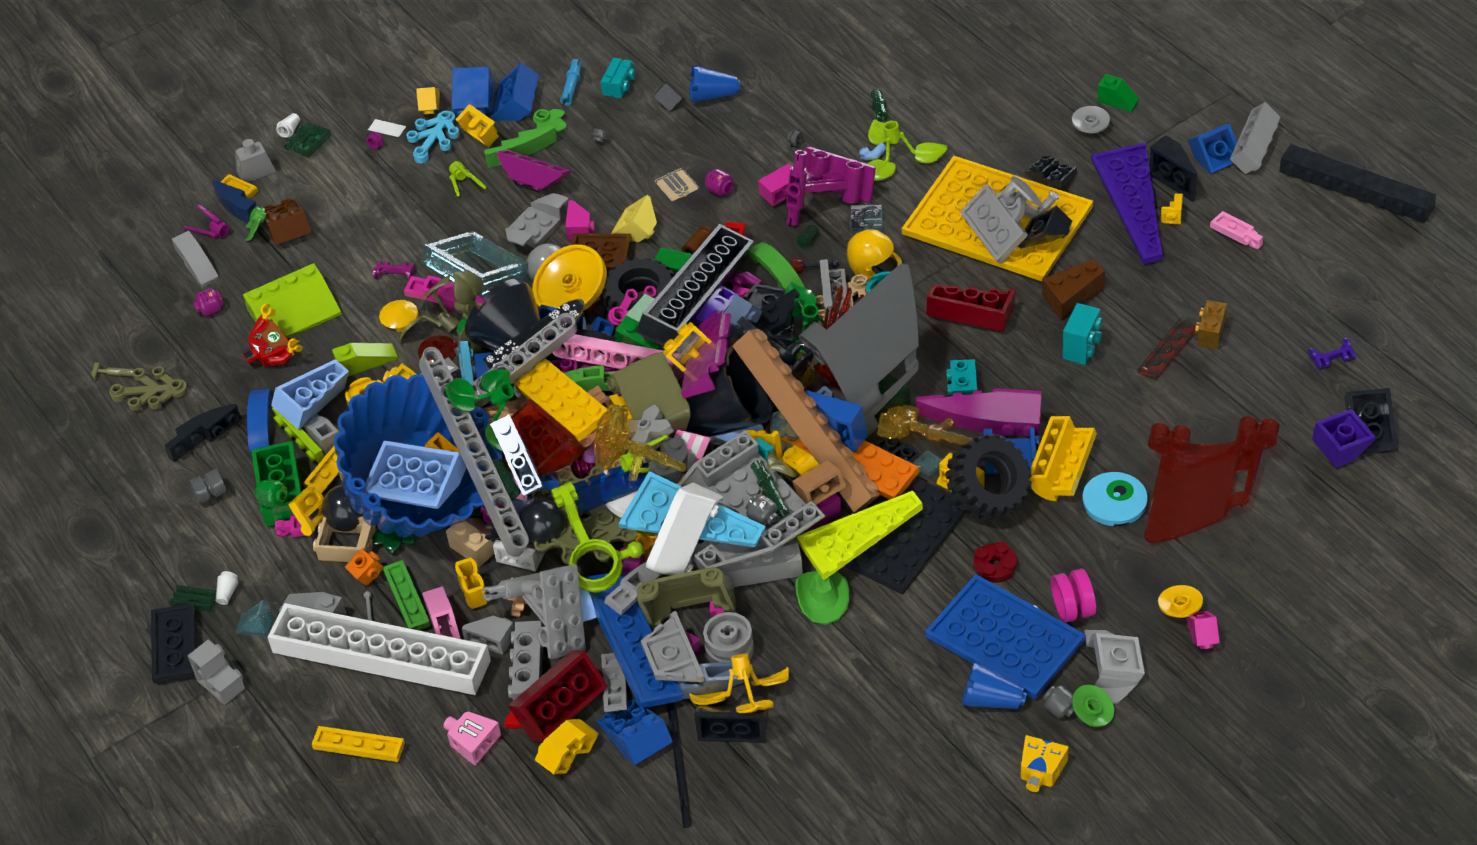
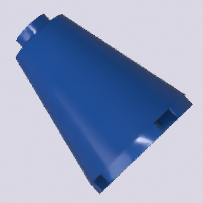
M697 65L691 68L690 77L692 79L691 83H689L691 102L736 95L737 91H740V80H737L736 76Z
M973 662L962 704L969 707L1018 709L1019 705L1024 706L1027 693L1023 692L1024 687L980 663Z

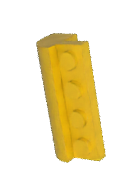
M1070 416L1050 417L1030 469L1032 477L1029 478V481L1032 482L1031 488L1037 495L1050 501H1057L1058 496H1074L1097 435L1095 428H1075Z

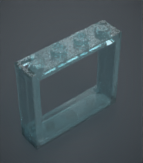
M473 231L424 245L422 256L423 264L444 276L450 275L452 281H454L453 272L469 271L477 274L483 282V290L479 295L489 292L497 285L510 279L518 278L524 281L529 264ZM471 251L496 265L499 269L482 274L452 255Z

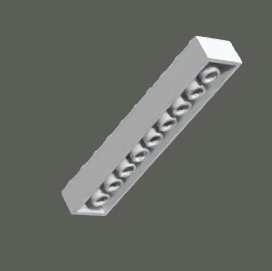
M284 603L268 635L273 653L476 695L491 661L486 644Z

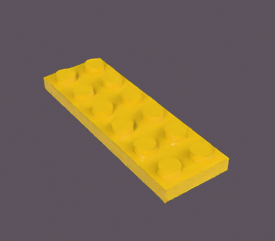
M546 358L513 383L518 391L579 442L612 417L607 408Z

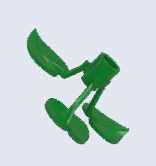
M790 282L785 294L793 289H796L800 294L799 298L794 300L793 304L796 308L792 317H798L802 314V332L806 330L807 326H810L813 322L818 323V321L827 330L829 326L823 320L822 315L818 314L815 295L810 290ZM793 337V343L798 342V340L795 337ZM801 349L796 356L800 359L806 353Z
M499 369L485 373L481 378V386L487 393L478 397L474 396V388L467 380L456 378L445 387L447 397L455 408L463 412L474 410V401L490 397L493 404L500 405L493 418V422L498 420L504 407L507 406L506 401L514 396V389L509 381L510 371ZM487 425L485 435L488 443L494 449L503 452L491 425Z

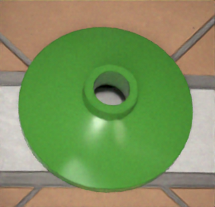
M1083 685L1074 692L1072 706L1076 715L1084 723L1093 727H1102L1112 720L1114 705L1104 690L1094 685Z

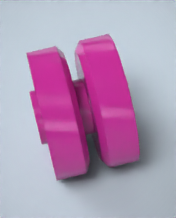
M1084 569L1072 570L1069 578L1064 573L1051 577L1052 596L1062 622L1074 621L1078 614L1083 618L1096 614L1094 591Z

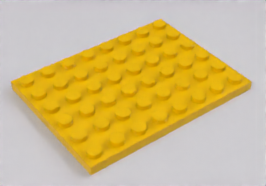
M953 156L902 227V234L1042 281L1043 278L1048 276L1092 209L1093 201L1018 177L1033 190L1042 203L1047 199L1050 191L1057 193L1059 199L1049 209L1058 206L1072 220V224L1069 228L1070 232L1066 237L1022 249L1017 246L1002 263H999L960 211L985 184L989 185L998 194L1010 183L1011 178L1015 175ZM1028 199L1026 200L1028 203L1034 205L1035 207H1039L1036 204L1029 201ZM1023 214L1019 224L1025 231L1031 218Z

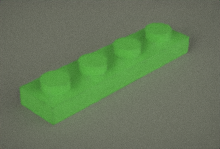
M403 560L382 567L407 628L420 631L431 627Z

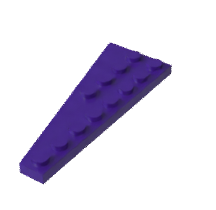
M1140 143L1091 155V162L1142 263L1146 264L1162 260V248L1158 232L1146 144Z

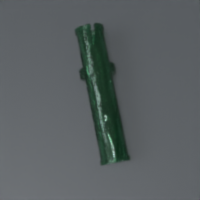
M756 460L759 468H757L755 462L750 467L758 479L757 484L763 489L765 495L777 504L778 510L776 514H778V519H782L783 516L780 510H782L785 517L789 514V510L773 483L774 478L768 473L764 462Z

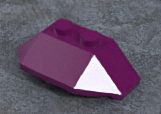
M508 149L497 152V156L508 177L516 180L517 184L531 185L535 190L542 191L544 188L553 186L571 174L569 169Z

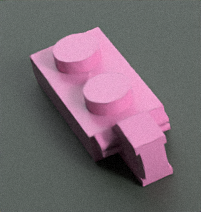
M1223 211L1210 222V228L1244 245L1249 244L1250 247L1259 249L1263 245V236L1257 234L1253 226Z

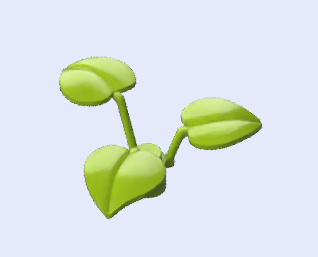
M874 119L869 129V141L874 145L886 143L885 161L880 159L873 160L867 164L876 167L874 181L884 180L892 176L896 170V165L889 162L890 144L898 143L900 138L903 139L912 154H916L915 159L920 163L937 161L947 151L948 146L937 143H922L917 145L916 150H914L905 138L904 132H900L896 121L882 123Z

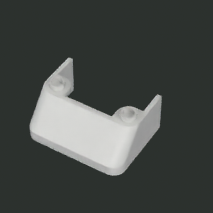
M694 482L680 488L672 501L652 548L646 568L668 576L692 572L694 569L691 559L706 522L711 517H716L720 507L717 504L723 501L724 496Z

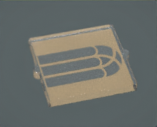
M679 168L671 173L668 172L665 176L655 180V183L671 201L683 196L686 197L687 194L699 189V186L683 168Z

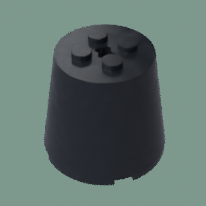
M733 346L727 348L725 362L719 366V371L709 373L715 385V390L686 398L690 408V419L686 432L706 437L764 424L771 419L774 409V403L770 402L768 394ZM684 377L677 381L681 390Z

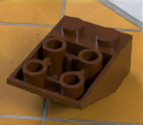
M285 199L279 205L264 207L266 217L263 222L275 245L312 233L305 211L295 199Z

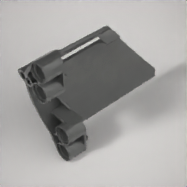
M900 263L827 330L818 323L813 322L799 335L800 341L804 346L812 350L816 360L822 365L827 364L845 400L863 407L867 436L864 440L879 428V424L874 416L918 371L919 362L916 357V348L919 346L917 313L911 273L907 264ZM904 360L906 373L882 395L879 390V382Z

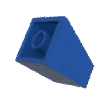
M489 67L453 68L452 111L455 116H459L469 104L484 115H491L495 81Z

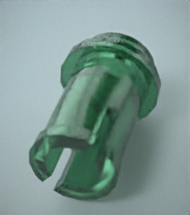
M809 225L802 234L798 235L797 244L801 248L809 247L813 238L819 233L817 228L812 232L815 227L814 225Z

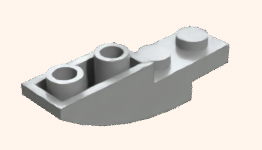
M646 561L621 580L620 585L605 598L604 603L622 615L637 602V589L640 584L645 581L668 577V575L646 568Z

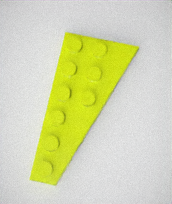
M911 491L796 536L797 542L822 579L825 580L923 509L922 502Z

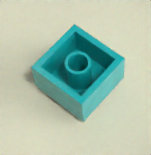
M1079 303L1076 304L1063 330L1062 359L1086 365L1089 357H1093L1095 345L1100 343L1102 332H1099L1103 321L1100 318V309Z

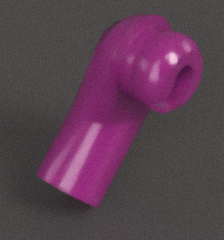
M747 271L736 274L731 281L733 286H743L748 283L754 286L762 282V280Z

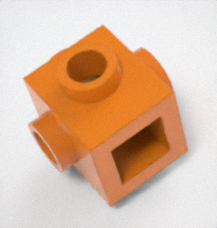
M361 548L345 568L358 581L368 586L379 576L384 566L379 562L381 558L374 551L367 552Z

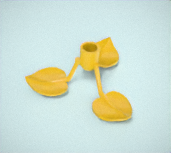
M738 654L731 657L733 669H729L730 677L727 691L704 695L689 693L690 699L697 705H710L724 701L725 698L731 696L733 679L736 676L738 680L744 679L750 701L749 704L736 707V712L752 713L757 710H766L772 708L774 704L771 700L754 702L748 680L750 674L754 680L751 682L752 685L769 686L788 681L789 669L787 667L774 675L757 679L752 664H750L749 655Z

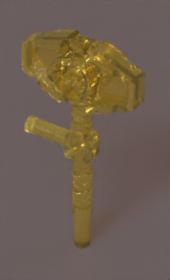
M609 405L607 412L602 415L597 424L599 428L593 440L596 466L605 470H613L616 467V463L620 461V456L624 455L627 449L630 451V454L634 455L628 478L631 481H637L642 457H647L650 460L681 472L686 470L685 463L657 450L649 449L650 445L644 442L628 439V435H630V424L627 418L628 409L619 405Z
M909 405L889 407L887 413H881L877 435L895 439L896 437L908 436L910 430L927 435V439L939 442L941 439H945L948 442L957 443L961 446L974 439L945 431L953 424L951 418L945 419L939 425L934 423L931 426L920 424L918 422L919 408Z

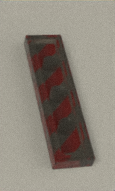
M1179 318L1139 366L1138 373L1156 381L1195 334L1196 325Z

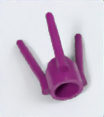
M200 204L197 207L212 219L209 224L211 232L184 226L186 230L208 235L214 239L217 236L221 238L226 236L230 228L227 223Z

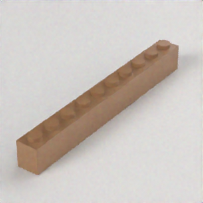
M759 329L747 331L732 345L818 464L820 465L828 460L840 469L846 487L841 489L839 493L853 512L864 510L881 495L877 485L868 478L864 467L857 463L852 451L840 440L839 433L832 429L827 417L820 413L815 401L804 391L802 383L792 375L791 368L781 360L779 352L767 341L766 334Z

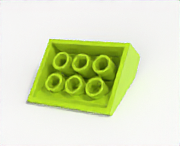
M314 263L243 294L247 310L255 323L259 316L262 315L261 307L264 304L270 305L267 312L271 308L275 309V315L268 317V319L274 321L287 339L342 314L323 276Z

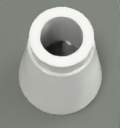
M292 113L278 122L277 133L283 138L292 136L300 122V117Z
M224 571L218 576L217 603L222 605L228 604L239 583L236 574Z

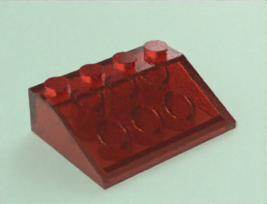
M529 399L511 416L540 478L571 465L585 452V449L578 440L532 399ZM500 452L502 458L507 462L505 454Z

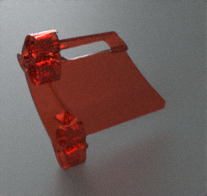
M1243 417L1239 421L1236 441L1219 444H1190L1191 430L1188 427L1178 425L1170 430L1163 423L1153 424L1148 439V446L1162 456L1144 538L1149 543H1156L1181 537L1227 517L1228 511L1235 506L1243 507L1250 499L1262 452L1276 445L1280 424L1273 419H1264L1261 423H1258L1253 417ZM1248 470L1245 490L1231 495L1236 472Z

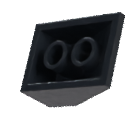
M1165 135L1150 146V176L1194 202L1196 197L1197 170L1182 145Z
M1390 388L1347 392L1345 396L1346 410L1352 409L1376 437L1362 453L1398 450Z

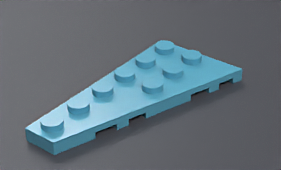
M649 471L618 523V528L659 533L672 501L682 486ZM717 504L720 507L716 517H711L706 522L699 539L756 547L765 531V526Z

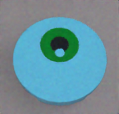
M1108 472L1094 477L1087 483L1083 491V504L1086 513L1093 520L1108 526L1128 522L1131 524L1144 514L1147 507V492L1143 484L1135 477L1120 472Z

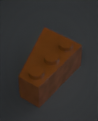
M1092 259L1043 278L1042 296L1062 321L1066 318V314L1074 310L1077 303L1081 304L1084 300L1088 301L1104 288L1105 270L1096 259Z

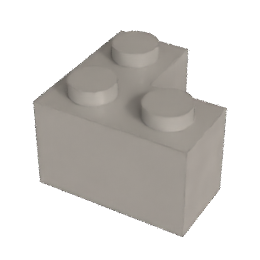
M207 640L191 652L188 658L197 682L225 705L245 689L242 681L244 677L236 668L233 670L224 658L225 651L219 644L214 645L210 640Z

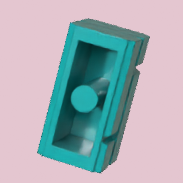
M619 58L612 59L600 82L603 95L621 98L625 91L628 92L631 79L634 80L636 76L633 62L630 60L622 61Z

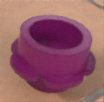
M376 132L369 133L366 138L369 147L372 149L381 148L383 146L382 135Z

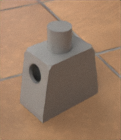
M246 139L242 143L243 147L235 151L236 172L241 180L248 183L276 172L260 142L254 143L252 139Z

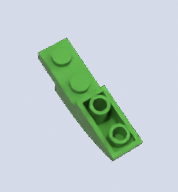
M604 365L580 368L564 374L585 391H589L596 386H599L602 391H610L607 386V379L614 372H605Z

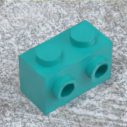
M975 359L950 360V369H946L947 381H951V384H947L948 397L954 393L962 392L963 395H971L974 391H977Z

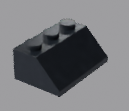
M698 706L694 714L698 741L766 743L767 709L757 710L752 713H737L736 707L738 706Z

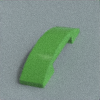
M761 242L751 247L748 256L756 264L760 263L777 280L779 288L787 289L790 282L805 288L792 266L772 246Z

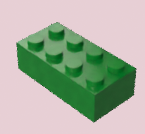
M292 441L251 450L256 485L258 486L263 480L279 481L285 485L287 491V498L281 507L271 508L260 505L265 526H273L275 521L278 520L289 521L290 515L294 514L288 504L302 492L298 461Z

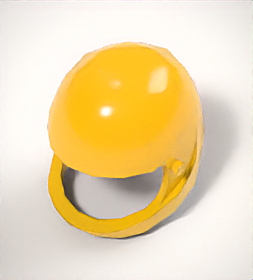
M867 229L856 233L848 242L847 259L849 266L855 275L863 274L869 281L875 275L872 271V266L884 262L889 257L896 260L897 265L902 264L901 258L893 252L894 245L887 235L878 230Z

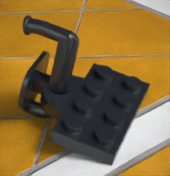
M743 316L737 321L742 326L740 330L744 334L754 329L763 331L770 345L779 352L781 360L791 368V373L796 380L810 366L814 358L812 350L804 346L801 341L787 346L763 325ZM802 349L806 354L798 359L796 355Z

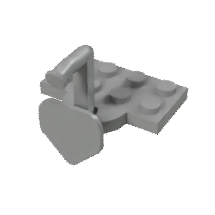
M1013 176L1010 183L998 194L989 185L985 184L960 213L995 260L1002 263L1028 236L1019 224L1023 214L1032 219L1044 213L1059 199V195L1050 191L1049 196L1042 203L1024 181ZM1028 199L1029 201H1031L1039 207H1035L1034 205L1028 203L1026 200Z

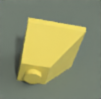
M646 195L625 208L611 234H631V239L634 242H640L645 238L649 239L653 235V229L657 223L650 196Z

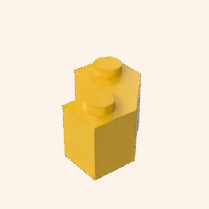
M581 719L566 720L541 743L535 761L553 775L567 773L576 754L590 753L599 733Z

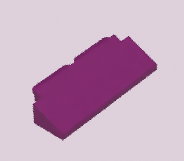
M717 310L697 327L712 342L708 344L705 341L697 350L699 355L695 359L691 357L687 361L681 391L683 398L715 390V385L709 373L719 371V366L725 362L728 342L724 338L729 336L732 318L730 313L725 314L723 310L721 312ZM692 332L691 341L697 336L694 332Z

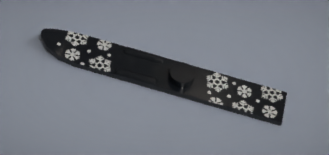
M575 299L566 302L489 354L482 361L490 370L559 315L569 313L574 318L578 316L583 309L584 301L582 299Z

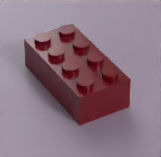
M572 650L513 700L508 707L531 741L543 742L561 724L573 718L605 690L608 685L585 651Z

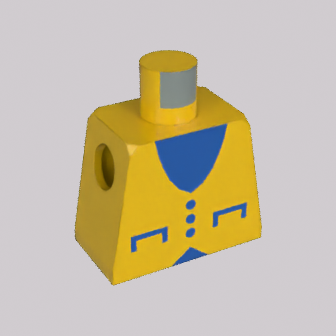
M1026 735L1021 762V778L1027 781L1026 788L1029 791L1038 792L1041 785L1048 787L1054 785L1068 761V746Z

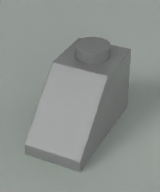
M490 616L464 625L462 631L465 640L486 644L488 650L503 655L511 643V631H514L513 622L506 618Z

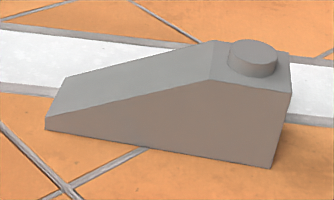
M325 592L289 594L284 603L346 615L342 597Z

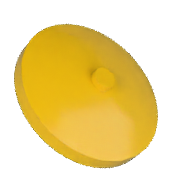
M569 245L555 251L546 258L535 275L533 293L536 303L539 307L546 305L558 308L568 301L582 299L584 306L581 312L585 311L597 300L605 286L607 277L606 265L594 249L585 245Z

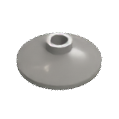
M1097 106L1079 108L1072 115L1073 126L1085 133L1101 132L1110 123V116L1107 111Z

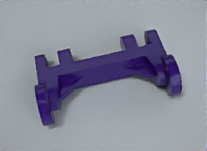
M1347 337L1343 338L1341 348L1332 352L1321 354L1313 348L1308 349L1309 358L1314 361L1318 369L1322 368V364L1324 367L1330 366L1329 360L1341 357L1344 362L1348 361L1349 357L1350 359H1355V353Z

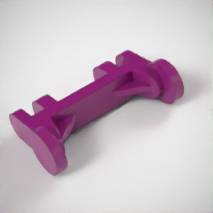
M378 261L376 267L373 268L372 275L374 279H377L382 273L405 274L409 281L411 276H413L415 263H411L408 266V262H403V265H390L389 261H385L384 264H382V261Z

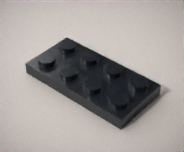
M194 603L151 610L153 683L195 677L188 655L197 649L196 608Z

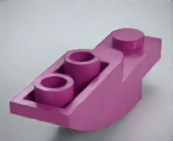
M430 275L426 279L411 276L404 289L405 296L438 303L433 294L427 299L424 297L441 278ZM449 281L450 284L441 286L437 290V295L447 310L458 312L454 307L456 300L454 283ZM476 296L477 300L475 302L484 303L486 301L481 296Z

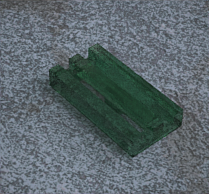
M177 585L176 592L173 593V598L169 602L171 606L194 603L196 610L211 612L216 602L217 591Z

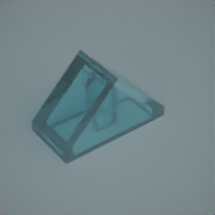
M263 599L241 614L235 632L238 634L268 637L274 620L268 601Z

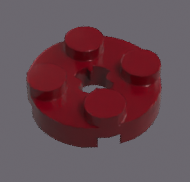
M1005 542L987 544L977 548L973 559L974 571L978 576L990 579L992 583L1004 582L1013 576V572L1017 568L1016 554ZM992 561H999V565H994V563H990Z

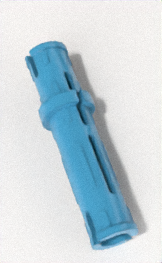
M578 59L571 61L570 69L566 73V83L560 98L561 104L564 103V99L566 100L565 106L571 105L576 84L581 77L580 70L583 64L579 61L577 66Z

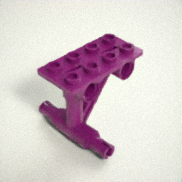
M809 146L804 152L803 150H796L794 152V165L790 169L787 186V224H790V221L792 226L799 224V214L804 205L805 193H821L830 190L842 194V200L846 203H857L860 200L865 202L872 201L875 166Z

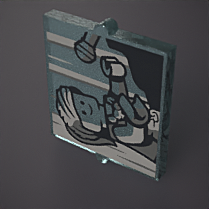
M882 204L851 205V232H861L867 229L883 231Z

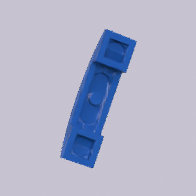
M271 388L251 390L249 393L247 407L249 453H252L251 450L270 446L269 406H271Z

